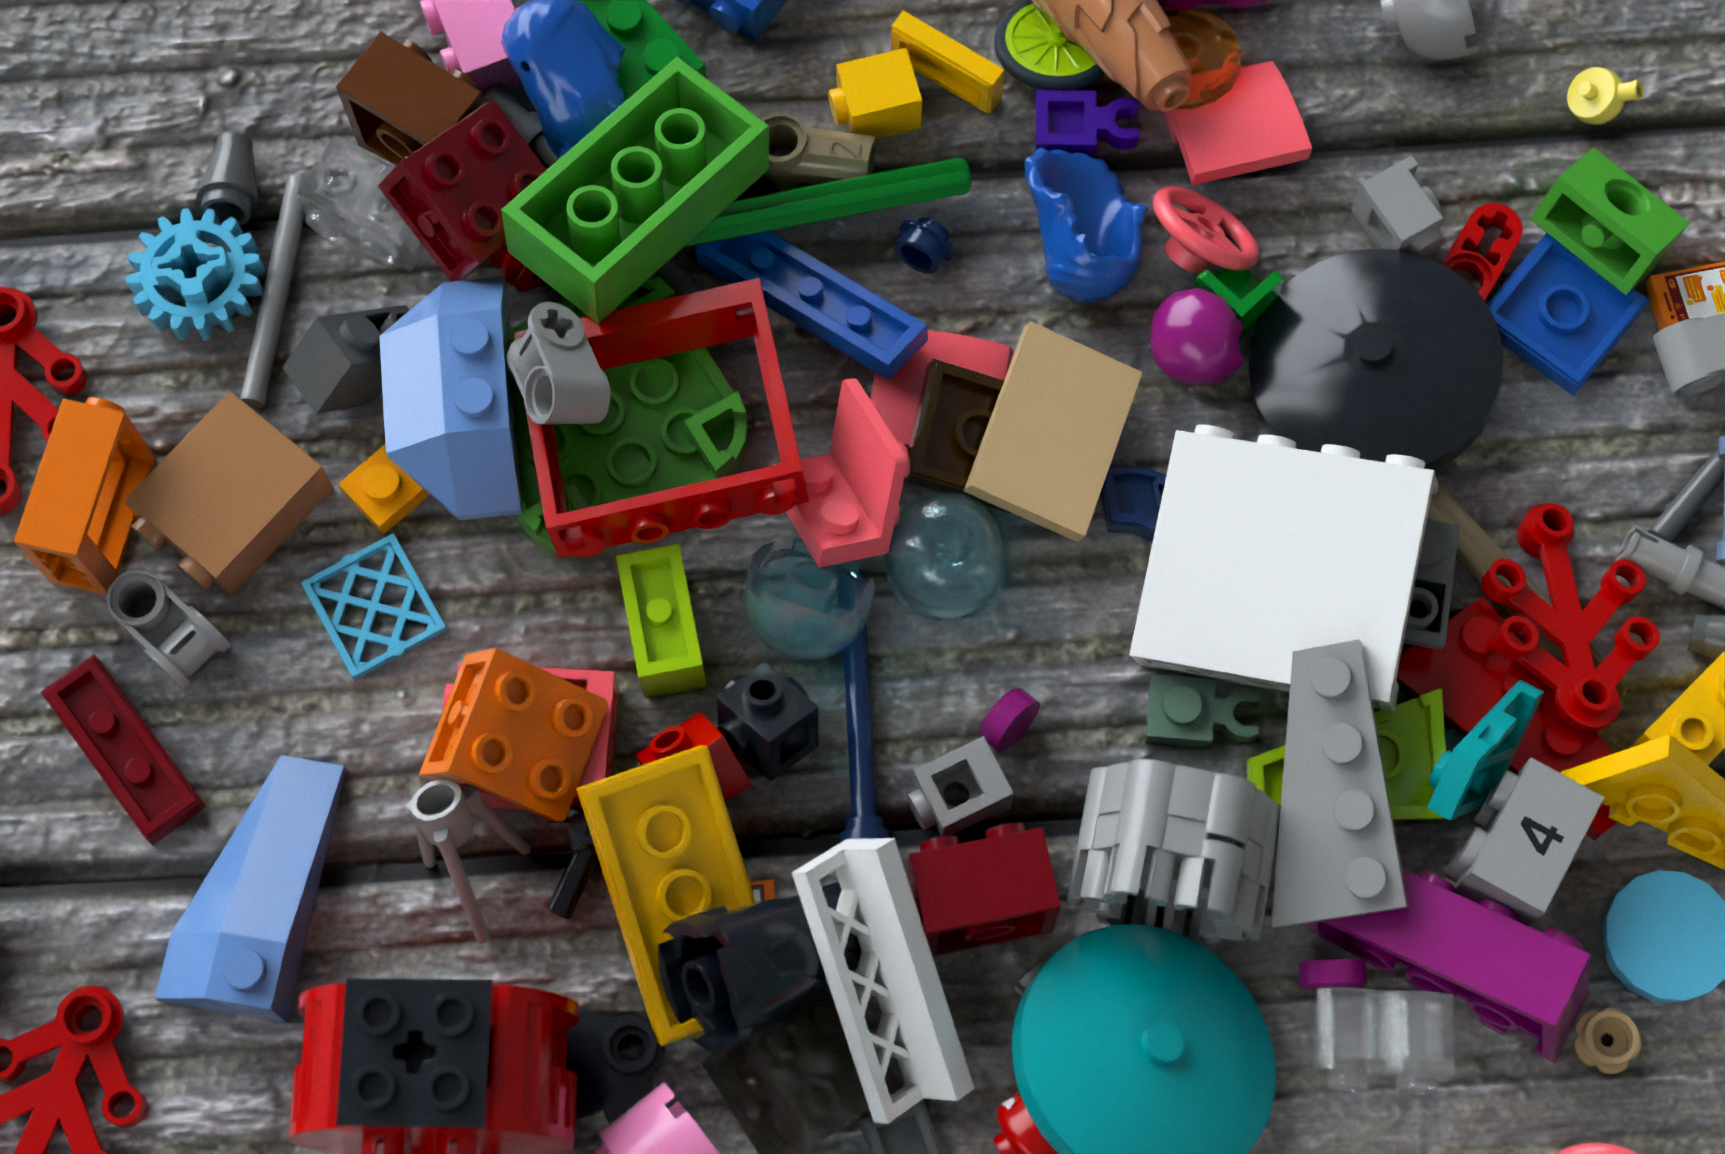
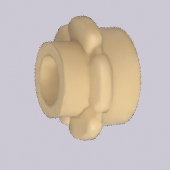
M1610 1007L1603 1009L1602 1012L1591 1010L1582 1015L1576 1024L1575 1031L1578 1034V1039L1574 1042L1575 1051L1580 1060L1587 1066L1595 1065L1604 1074H1617L1627 1069L1630 1059H1635L1639 1055L1641 1049L1640 1034L1632 1019L1621 1010ZM1602 1035H1609L1612 1038V1045L1610 1047H1606L1601 1043Z

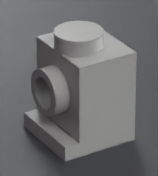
M1412 155L1362 182L1351 211L1378 249L1401 250L1428 257L1445 241V238L1438 230L1443 217L1440 204L1434 193L1428 187L1420 186L1414 178L1419 164Z
M983 736L914 769L912 783L916 791L907 794V799L921 828L926 830L935 826L939 836L942 837L951 836L996 813L1002 814L1010 810L1014 793ZM951 788H960L968 795V801L954 807L945 801L944 794Z

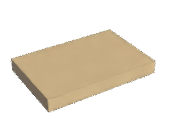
M1030 321L1021 333L964 492L1073 541L1079 542L1086 536L1143 372Z

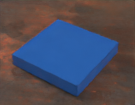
M1546 233L1488 302L1487 306L1496 321L1501 344L1575 396L1645 310L1650 300L1634 288L1627 295H1624Z

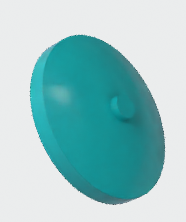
M1132 924L1108 926L1080 935L1058 950L1036 972L1023 993L1015 1015L1012 1032V1058L1017 1086L1031 1119L1058 1154H1248L1266 1126L1274 1100L1276 1065L1270 1034L1263 1015L1254 998L1236 974L1217 956L1189 938L1158 927Z

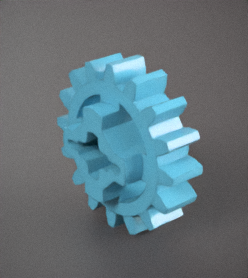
M187 208L182 209L181 223L172 225L168 219L162 216L158 219L159 227L162 231L155 237L149 233L142 232L139 235L146 250L144 253H129L127 259L136 273L126 276V283L132 293L136 295L132 300L142 316L149 315L148 318L155 330L162 332L171 324V329L176 338L184 341L190 329L196 328L203 341L210 340L211 326L220 324L228 333L234 330L230 317L235 312L243 316H251L253 311L246 298L247 296H262L264 289L259 279L255 276L264 273L265 266L259 254H255L258 248L250 233L242 234L243 232L235 218L230 217L221 225L214 209L208 208L202 220L195 221ZM206 243L218 245V247L211 248ZM166 296L169 302L162 297ZM181 301L186 304V307L178 306L171 302Z

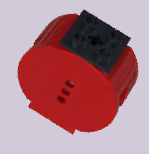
M346 978V983H334L311 988L299 995L298 1013L305 1021L302 1062L294 1066L289 1127V1142L312 1150L337 1154H563L574 1149L577 1076H575L573 1071H567L566 1069L567 1030L579 1023L580 1005L573 999L535 988L516 985L493 984L492 979Z

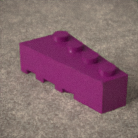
M1402 870L1409 908L1307 923L1308 931L1358 958L1366 960V962L1384 972H1392L1396 964L1406 968V979L1419 988V991L1440 1002L1443 1000L1453 1001L1455 996L1467 1001L1468 1008L1481 1017L1479 1023L1495 1032L1504 1035L1508 1029H1519L1536 1038L1538 1042L1533 1052L1553 1063L1556 1062L1589 993L1591 954L1582 951L1583 945L1577 939L1554 928H1545L1542 933L1518 922L1519 916L1514 911L1498 902L1483 899L1478 904L1456 894V888L1449 881L1426 871H1421L1416 876Z

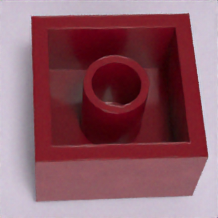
M1008 823L987 830L985 832L986 839L960 843L958 836H942L922 842L919 845L920 852L909 853L908 882L932 957L1051 934L1053 932L1061 905L1043 827L1026 830L1024 823Z

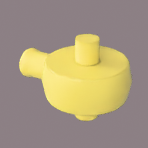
M1592 67L1582 71L1574 78L1568 89L1567 103L1571 112L1578 120L1588 124L1600 125L1615 118L1621 111L1625 101L1641 100L1644 95V87L1640 80L1623 83L1615 72L1605 68Z

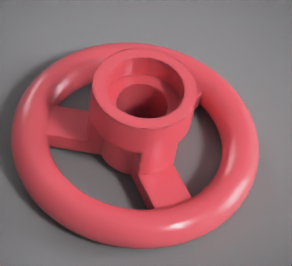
M1167 186L1156 192L1153 198L1154 212L1160 223L1171 234V237L1164 245V250L1168 257L1178 266L1188 272L1199 275L1205 269H1208L1211 263L1236 271H1245L1257 264L1259 260V247L1253 235L1233 214L1221 205L1200 193L1183 187ZM1172 204L1183 206L1192 211H1195L1196 213H1189L1185 210L1173 206ZM1224 232L1235 242L1238 248L1224 235Z

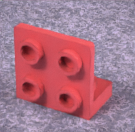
M857 378L842 380L829 453L800 459L810 502L794 505L792 509L786 512L819 568L889 553L894 525H897L900 519L899 501L903 482L910 472L908 451L902 441L895 439L884 422L878 403L868 397Z

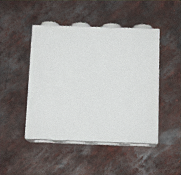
M1197 425L1194 433L1176 430L1129 655L1140 666L1290 693L1293 651L1360 639L1364 651L1373 708L1394 712L1399 690L1396 677L1432 494H1437L1438 489L1434 470L1424 469L1425 462L1423 460L1405 455H1387L1385 462L1360 459L1361 453L1358 450L1340 445H1323L1321 452L1296 449L1297 443L1295 441L1276 435H1259L1256 443L1233 439V432L1211 425Z

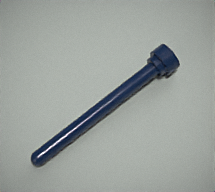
M848 564L840 570L839 590L852 818L845 822L846 830L840 833V843L846 839L892 838V831L885 828V820L882 817H878L864 573L859 566Z

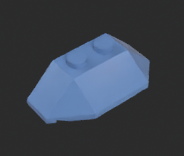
M505 277L444 282L379 336L386 455L390 461L413 481L442 503L458 520L523 514L513 373L507 366L505 357L511 345Z

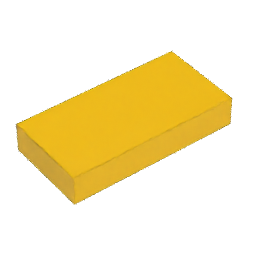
M903 10L891 26V51L907 48L914 71L985 113L991 114L1002 99L1004 69Z

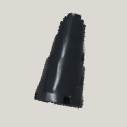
M838 882L822 887L828 907L836 910L841 893V886ZM799 894L785 899L767 900L727 910L725 906L690 915L671 923L665 928L662 933L670 934L673 936V939L658 944V964L661 981L679 1024L695 1018L704 1031L690 1038L703 1049L715 1054L726 1053L740 1047L777 1026L779 1017L826 992V985H828ZM849 932L844 957L848 969L854 971L858 967L862 951L857 936Z

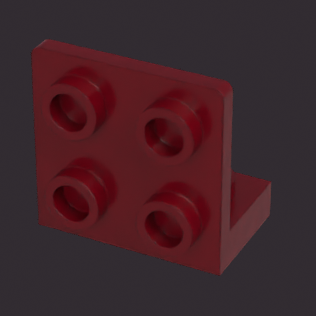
M490 100L400 161L381 181L378 188L450 282L465 279L494 253L507 245L501 209L547 169L497 103Z

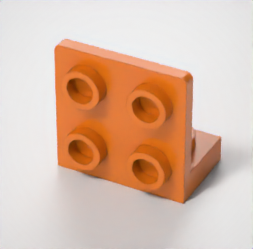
M498 648L465 654L419 776L430 781L448 779L455 781L457 784L468 783L554 822L564 821L575 796L576 788L579 785L608 703L606 699Z

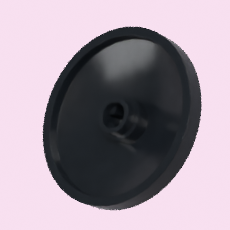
M1365 249L1351 251L1324 259L1294 276L1281 288L1279 296L1262 312L1255 327L1249 350L1248 369L1251 394L1256 411L1268 434L1295 441L1297 443L1296 449L1321 452L1323 445H1340L1358 450L1361 453L1360 459L1385 462L1387 455H1405L1423 460L1425 462L1424 469L1435 471L1463 453L1481 434L1491 418L1500 394L1502 381L1503 350L1501 337L1496 321L1483 298L1472 285L1447 266L1430 258L1401 250Z

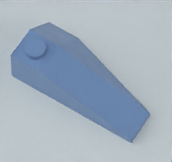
M280 756L173 929L155 995L157 1001L287 1023L346 773L344 765Z

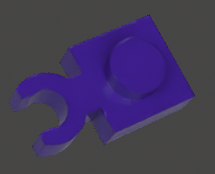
M1036 90L1035 151L1042 147L1047 151L1064 150L1072 154L1084 153L1089 156H1095L1097 140H1105L1116 149H1133L1138 146L1139 129H1124L1118 126L1116 122L1120 119H1137L1139 101L1133 98H1119L1112 101L1108 106H1097L1096 91Z

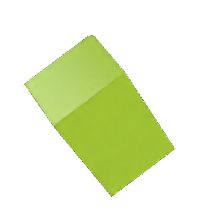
M680 544L616 555L635 663L644 698L707 687Z

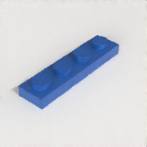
M770 231L700 244L695 248L698 265L729 284L760 278L767 307L888 380L928 341L927 324Z

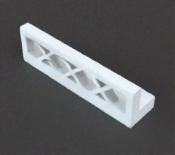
M846 839L793 871V879L874 1123L889 1124L923 1098L958 1101L975 1089L895 839ZM834 870L841 886L836 910L828 907L819 879ZM849 932L857 936L862 951L856 973L848 969L844 957ZM870 995L877 998L882 1012L876 1035L869 1032L864 1018ZM890 1056L897 1059L905 1082V1086L891 1096L885 1082Z

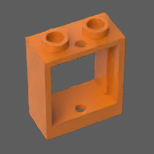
M97 397L87 398L86 403L62 399L14 539V543L50 583L107 595L110 585L117 578L133 530L131 526L136 520V516L124 502V499L152 472L156 460L155 455L142 438L141 433L128 418L123 407L112 401Z

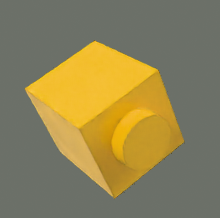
M907 48L836 64L837 88L828 90L830 108L836 126L846 124L848 133L875 136L876 139L921 129L922 97Z

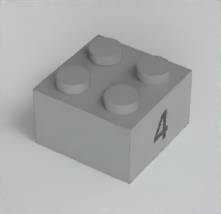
M1530 758L1516 775L1506 770L1497 785L1489 789L1484 803L1478 808L1473 821L1483 826L1482 829L1476 826L1466 843L1462 842L1444 873V877L1453 881L1452 885L1457 890L1456 894L1478 904L1483 899L1498 902L1514 911L1519 916L1518 922L1531 926L1546 912L1604 797L1541 762Z

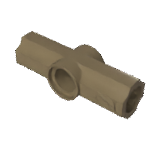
M785 113L772 114L762 119V121L769 125V170L760 178L769 187L778 190H789L799 186L801 183L817 185L873 174L876 150L875 136L804 127L802 122L796 117ZM779 147L794 149L791 154L783 157L770 155L773 150Z

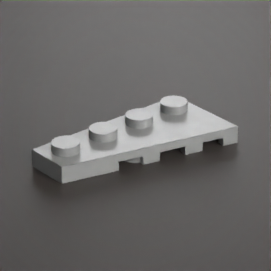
M1358 639L1293 651L1271 928L1409 908L1362 642Z

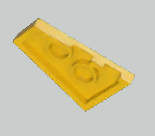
M1670 734L1560 772L1603 796L1602 803L1610 806L1609 818L1628 827L1639 821L1645 822L1667 832L1668 845L1725 870V779Z

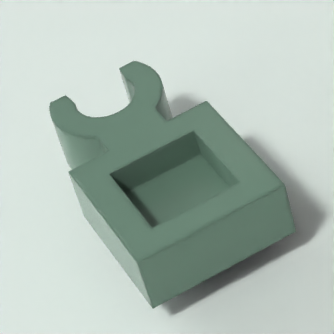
M1151 674L1148 687L1145 743L1210 748L1213 740V730L1222 731L1228 739L1237 743L1253 742L1259 734V726L1238 723L1234 717V710L1238 708L1257 709L1260 703V694L1252 690L1241 689L1232 692L1226 698L1215 697L1216 679Z

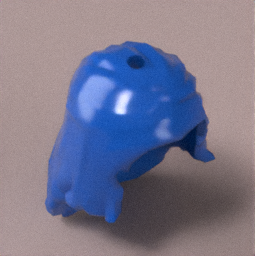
M578 0L528 1L522 6L517 7L512 13L511 18L504 24L501 41L504 52L538 112L547 145L560 159L626 101L623 89L617 85L619 79L617 72L621 68L626 46L616 42L615 38L604 29L592 11Z
M1042 147L1037 149L1032 156L1027 157L1025 160V178L1038 211L1040 233L1045 251L1046 275L1050 279V286L1055 289L1056 293L1067 296L1076 302L1092 303L1096 300L1102 302L1108 300L1112 295L1118 294L1121 289L1127 288L1128 284L1134 280L1135 271L1139 269L1142 255L1144 216L1149 207L1141 203L1130 202L1123 197L1124 189L1119 177L1113 171L1108 170V165L1103 160L1093 159L1084 153L1072 154L1064 150L1047 151Z

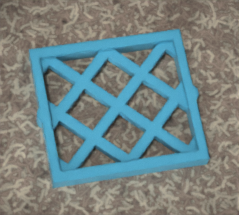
M394 533L353 555H345L340 562L300 582L354 681L394 659L404 658L407 652L448 631ZM381 551L387 552L381 572L360 567L362 561ZM396 555L410 579L390 575ZM342 572L348 573L341 593L321 588L323 582ZM357 576L377 581L371 601L350 596ZM387 583L407 588L401 608L380 603ZM416 591L430 616L410 611ZM318 597L338 602L332 621L329 619ZM347 604L368 610L361 630L340 625ZM377 612L398 617L392 637L371 633ZM407 620L428 625L426 631L407 641L400 640ZM338 634L358 638L352 659ZM367 641L388 646L387 652L367 663L361 662Z

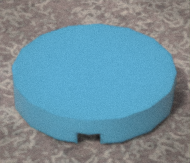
M1657 870L1635 877L1610 899L1601 919V937L1603 936V945L1606 950L1604 956L1610 971L1629 991L1655 1003H1683L1707 995L1725 979V900L1708 883L1686 872Z

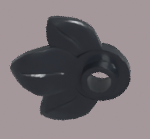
M580 1011L579 1023L567 1030L566 1069L567 1071H573L575 1076H577L575 1119L592 1117L604 1111L608 1123L611 1124L654 1090L652 1075L658 1071L664 1060L665 1045L661 1046L657 1043L648 1018L630 1014L610 1021L593 1011ZM631 1038L641 1040L645 1046L643 1055L636 1061H626L620 1056L621 1045Z

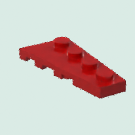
M1484 596L1448 620L1446 642L1443 650L1414 645L1401 654L1396 677L1398 685L1402 686L1416 698L1442 688L1444 725L1447 722L1465 736L1519 680H1523L1544 691L1543 697L1508 768L1514 774H1517L1530 758L1560 773L1614 754L1597 732L1582 733L1565 726L1555 711V691L1519 662L1508 660L1497 652L1494 647L1493 637L1504 620ZM1508 632L1513 642L1524 645L1515 633ZM1601 803L1586 832L1594 841L1619 823L1609 818L1610 806Z

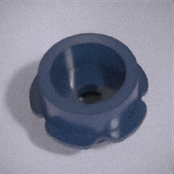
M923 217L917 221H904L899 226L901 233L895 244V252L900 260L910 268L930 274L936 272L944 260L952 258L954 251L952 245L948 242L949 233L937 221Z

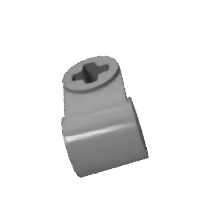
M553 302L539 303L529 314L527 321L529 328L523 338H518L511 343L505 356L507 366L513 373L524 398L527 414L536 424L600 423L605 418L609 409L610 386L607 376L600 368L588 342L582 322L575 313L561 304Z
M1725 313L1706 318H1692L1665 327L1653 336L1654 346L1674 397L1693 396L1725 384Z
M133 570L125 572L117 577L108 589L106 600L108 610L125 632L144 649L143 652L183 691H186L192 685L190 677L216 651L225 653L231 647L227 639L192 606H187L156 576L148 571ZM146 595L156 596L155 606L150 613L139 618L129 617L130 607L135 600Z

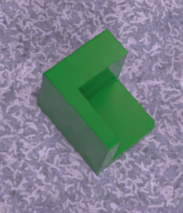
M1221 268L1213 275L1209 270L1205 269L1196 277L1193 289H1205L1224 297L1228 305L1235 312L1236 318L1240 319L1244 324V328L1240 333V340L1257 324L1262 312L1279 296L1284 278L1276 271H1273L1261 282L1249 270L1236 271Z

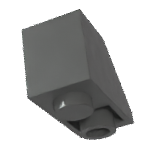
M406 305L316 317L282 367L315 414L360 407L382 393L379 336L410 311Z
M1427 519L1403 641L1404 644L1443 650L1445 647L1460 525Z

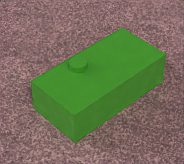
M676 57L501 209L507 251L599 324L769 170V125L680 58Z

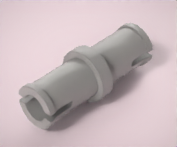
M1637 525L1631 528L1622 543L1617 560L1626 559L1635 562L1642 568L1644 573L1668 583L1667 590L1681 596L1684 592H1687L1725 610L1724 567L1703 558V551L1692 545L1683 549L1642 530Z

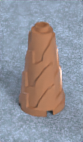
M1031 0L1040 10L1046 12L1068 39L1076 45L1082 46L1111 80L1120 83L1149 111L1158 109L1161 112L1172 111L1183 104L1191 93L1189 86L1192 83L1190 72L1193 69L1168 29L1171 23L1157 0Z

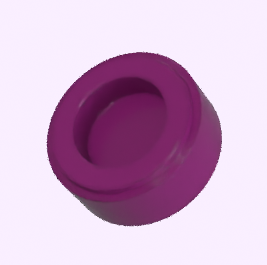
M1022 688L1010 690L997 701L984 718L979 730L980 737L984 736L988 745L998 753L1004 752L1030 727L1038 714L1040 703Z
M1330 959L1298 962L1299 982L1304 990L1364 988V985L1367 984L1366 960Z

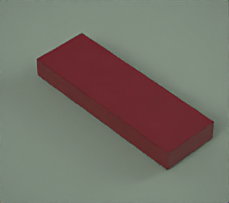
M95 654L41 691L48 704L152 846L207 807Z

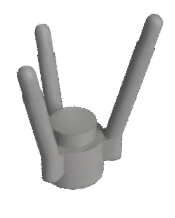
M448 779L434 780L418 789L412 800L406 805L415 824L423 863L429 868L436 865L434 845H437L475 937L479 943L485 944L490 938L456 848L462 846L470 839L473 832L475 814L521 854H529L531 845L483 801L477 787L470 785L461 790L455 781Z

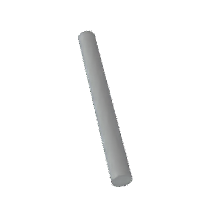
M288 176L240 397L245 404L252 408H263L266 402L312 184L309 179L303 176Z

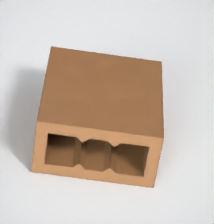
M229 391L124 499V502L138 519L131 528L146 543L159 553L168 545L183 558L177 564V567L197 586L206 591L214 584L227 596L231 597L330 493L333 486L323 467Z

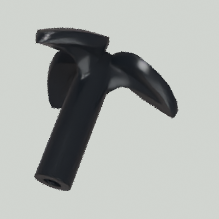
M570 807L564 821L554 822L549 820V823H569L568 838L571 849L574 851L546 907L552 913L566 919L571 918L599 860L582 808Z

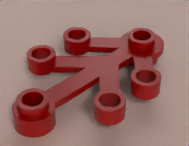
M0 287V319L9 313L17 315L9 324L0 326V485L7 486L6 492L0 497V515L14 509L22 496L21 482L11 470L14 405L16 404L41 427L42 435L47 443L59 410L16 370L18 347L45 368V377L57 393L66 396L74 395L80 392L87 382L86 369L79 359L72 354L62 353L35 328L38 314L30 297L18 289ZM67 367L75 368L72 378L63 382L57 381V375L62 369Z
M1539 504L1531 508L1519 523L1516 536L1519 545L1527 554L1542 561L1552 607L1525 586L1526 574L1518 563L1510 559L1494 561L1482 576V590L1491 600L1505 603L1520 615L1509 617L1503 622L1494 634V647L1502 657L1519 662L1555 691V711L1565 726L1582 733L1600 731L1607 728L1620 712L1621 701L1615 686L1635 661L1645 659L1657 647L1660 641V633L1655 624L1647 618L1641 616L1629 618L1614 635L1616 647L1596 669L1589 644L1620 605L1631 602L1640 593L1646 584V576L1642 568L1633 561L1626 559L1615 561L1603 574L1600 581V590L1581 611L1567 545L1574 536L1572 516L1567 509L1559 504ZM1496 575L1505 577L1510 582L1511 587L1502 585L1497 580ZM1616 576L1626 579L1630 588L1620 584ZM1538 630L1562 649L1565 665L1537 645L1539 641ZM1508 632L1519 635L1524 645L1513 642ZM1629 632L1639 635L1644 645L1636 643L1631 638ZM1583 693L1588 695L1594 701V703L1589 702L1584 697Z
M96 985L79 987L71 991L61 1001L55 1020L11 1040L0 1039V1051L10 1049L13 1056L9 1068L0 1072V1082H10L18 1078L24 1071L26 1061L61 1048L51 1072L0 1095V1126L32 1112L14 1154H46L60 1122L72 1154H110L102 1149L78 1085V1080L88 1058H90L105 1092L101 1109L106 1120L121 1128H131L138 1125L146 1116L148 1109L147 1099L141 1091L131 1086L114 1043L124 1026V1009L117 996L106 988ZM92 1009H99L102 1014L100 1025L93 1031L85 1032L81 1025L83 1016ZM131 1094L135 1100L134 1110L127 1117L117 1118L114 1112L116 1101L123 1095Z

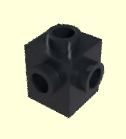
M763 662L745 676L741 675L732 679L724 687L721 694L716 696L717 730L724 736L737 759L744 758L770 782L819 746L818 706L809 699L805 689L798 681L792 677L784 678L767 662Z

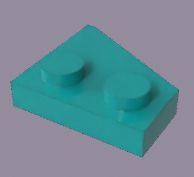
M1519 680L1453 749V752L1450 750L1445 751L1431 773L1429 785L1434 787L1435 790L1426 808L1448 820H1453L1480 808L1488 795L1489 789L1492 786L1495 787L1503 773L1508 770L1543 697L1544 691L1523 680Z

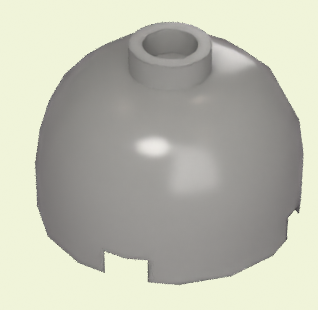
M1380 0L1387 32L1400 31L1407 48L1420 57L1446 60L1480 52L1477 36L1465 39L1466 36L1476 34L1469 0Z

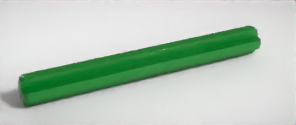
M955 158L738 199L732 202L683 248L964 195L971 191L969 166L965 159Z

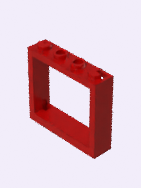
M760 278L613 310L599 324L589 316L579 319L584 326L585 335L602 370L753 336L781 464L570 511L555 424H536L527 414L545 526L558 558L567 556L590 557L607 547L634 541L638 543H652L663 539L669 533L696 527L702 529L719 528L729 523L732 519L758 513L767 515L781 514L792 509L794 505L810 502ZM752 306H753V308L745 309V310H741V311H736V312H735V310H739V309L748 308V307H752ZM527 330L513 333L514 341L518 338H523Z

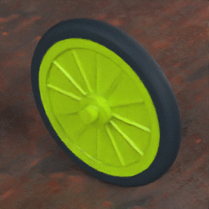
M1024 0L1012 7L997 26L994 47L999 62L1012 77L1028 86L1042 90H1075L1093 84L1106 75L1083 47L1076 45L1068 39L1046 12L1040 10L1031 0Z

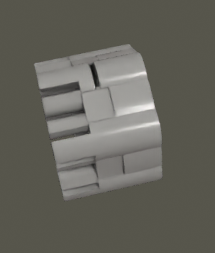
M1136 759L1129 763L1094 768L1090 773L1067 901L1077 904V907L1096 912L1095 916L1098 922L1107 926L1124 924L1129 895H1135L1130 923L1132 925L1155 927L1158 906L1164 908L1160 928L1182 935L1187 908H1193L1188 938L1199 945L1212 946L1214 943H1220L1222 939L1246 941L1247 938L1258 941L1261 939L1279 831L1281 805L1272 801L1264 792L1257 789L1254 783L1244 778L1175 765L1159 760Z

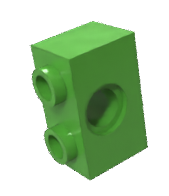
M1594 147L1557 178L1530 217V220L1624 295H1627L1660 264L1690 224V222Z

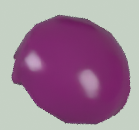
M1201 288L1174 292L1163 300L1153 315L1150 330L1151 352L1157 366L1172 379L1193 386L1224 383L1241 366L1244 357L1239 352V337L1244 324L1240 319L1236 318L1235 312L1228 305L1224 297Z

